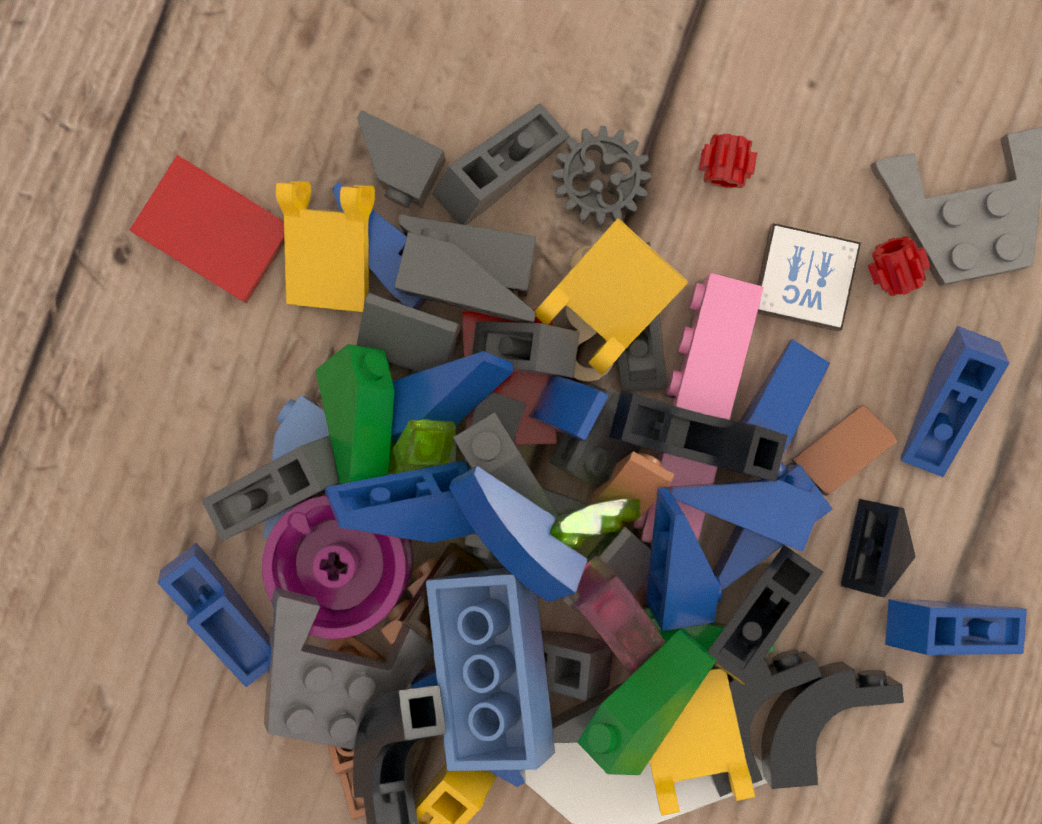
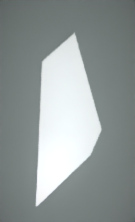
M554 743L555 754L537 770H525L526 784L572 824H657L733 796L732 793L720 797L709 775L675 782L674 786L680 812L661 816L650 761L641 775L606 774L578 743ZM756 756L754 758L763 780L754 783L753 788L767 783L763 777L762 762Z

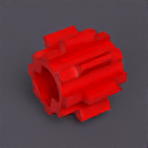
M731 134L712 135L710 144H705L701 152L698 170L705 171L703 181L712 186L730 189L743 188L746 179H750L755 171L758 153L751 152L752 141L747 140L746 137Z
M908 236L888 239L887 242L875 247L876 250L872 252L874 263L868 265L874 285L880 284L881 289L885 293L888 292L889 296L906 295L923 286L922 282L926 281L924 270L930 268L924 247L917 248L916 242L913 239L910 240Z

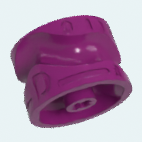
M326 494L310 498L294 506L284 514L273 527L266 541L262 557V577L265 590L271 603L275 588L317 599L320 608L309 631V635L325 639H342L355 636L373 628L384 619L405 592L411 579L414 565L413 545L411 539L339 528ZM339 555L340 561L343 563H347V566L343 567L342 569H339L335 564V561L338 560Z

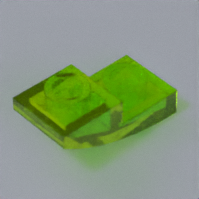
M428 419L410 420L393 448L397 466L392 474L448 464L454 441L453 437L456 431L454 422L431 421Z
M610 500L560 515L555 518L550 535L572 549L581 548L585 539L602 535V533L621 531L623 523L640 519V500Z

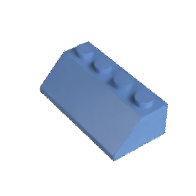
M506 568L488 569L426 580L437 685H440L446 734H443L447 771L537 770L555 754L537 594L522 584Z

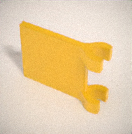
M290 181V183H277L276 199L284 215L286 304L363 312L364 303L369 293L368 221L375 201L374 186L354 185V187H341L340 202L344 212L307 209L311 198L310 182Z
M617 218L535 310V316L548 325L564 306L571 308L606 340L588 362L598 373L603 375L634 339L687 285L688 281Z
M721 668L709 671L650 760L661 816L680 812L674 786L675 782L728 772L732 794L735 796L736 801L755 797L727 673Z

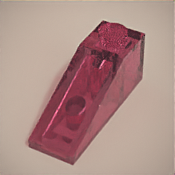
M595 556L586 563L576 593L567 597L627 672L632 675L666 642L623 582L599 557Z

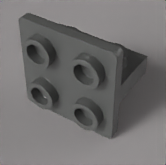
M590 383L589 387L609 395L586 440L578 441L564 433L549 463L598 488L610 479L619 461L633 451L638 454L641 447L609 438L620 393L611 388L604 389Z

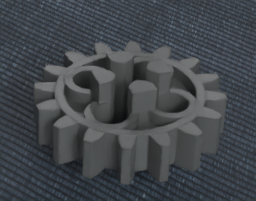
M606 126L600 127L597 137H592L587 128L583 129L581 134L582 142L578 143L576 140L569 138L566 141V147L570 154L558 153L556 156V162L564 167V169L553 171L552 180L563 183V185L555 190L556 198L567 197L569 199L564 209L567 214L576 208L581 211L579 222L582 224L588 219L589 215L595 217L597 227H602L607 216H610L613 222L617 218L622 220V210L633 216L638 209L633 199L644 201L648 194L639 185L649 183L651 180V173L640 170L647 164L649 158L647 155L636 157L634 153L639 142L634 140L627 145L623 143L624 131L621 129L615 134L614 138L608 137ZM597 150L601 154L602 159L599 168L602 174L611 173L617 163H626L630 167V173L627 175H623L618 171L610 175L607 189L609 193L616 194L618 201L615 204L609 205L603 202L601 194L604 186L600 180H593L588 189L582 192L573 188L572 182L578 178H581L580 180L584 182L593 179L595 163L593 160L585 157L587 151Z

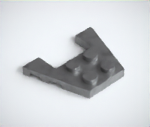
M1042 127L1006 134L1000 138L1009 182L925 198L915 153L877 160L871 164L874 176L877 180L880 179L889 193L891 198L888 200L895 212L902 215L913 234L911 239L916 242L917 248H925L930 263L929 269L939 286L1033 266L1042 191Z
M275 588L272 597V606L274 608L273 626L270 627L269 641L271 645L270 669L267 670L264 714L266 731L272 735L354 750L361 722L371 704L384 694L405 690L434 656L433 646L404 624H402L386 662L304 644L320 608L317 599Z

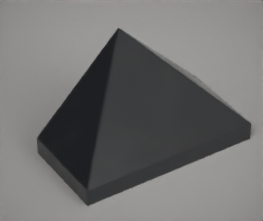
M859 499L840 586L885 598L916 557L905 509Z

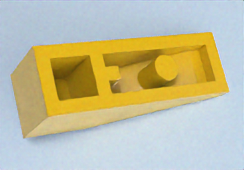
M445 764L415 801L418 824H467L481 809L497 776L488 770L447 771V765Z

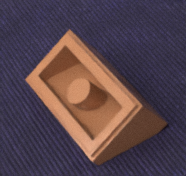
M861 405L792 460L795 464H800L822 495L827 496L898 440L865 405Z

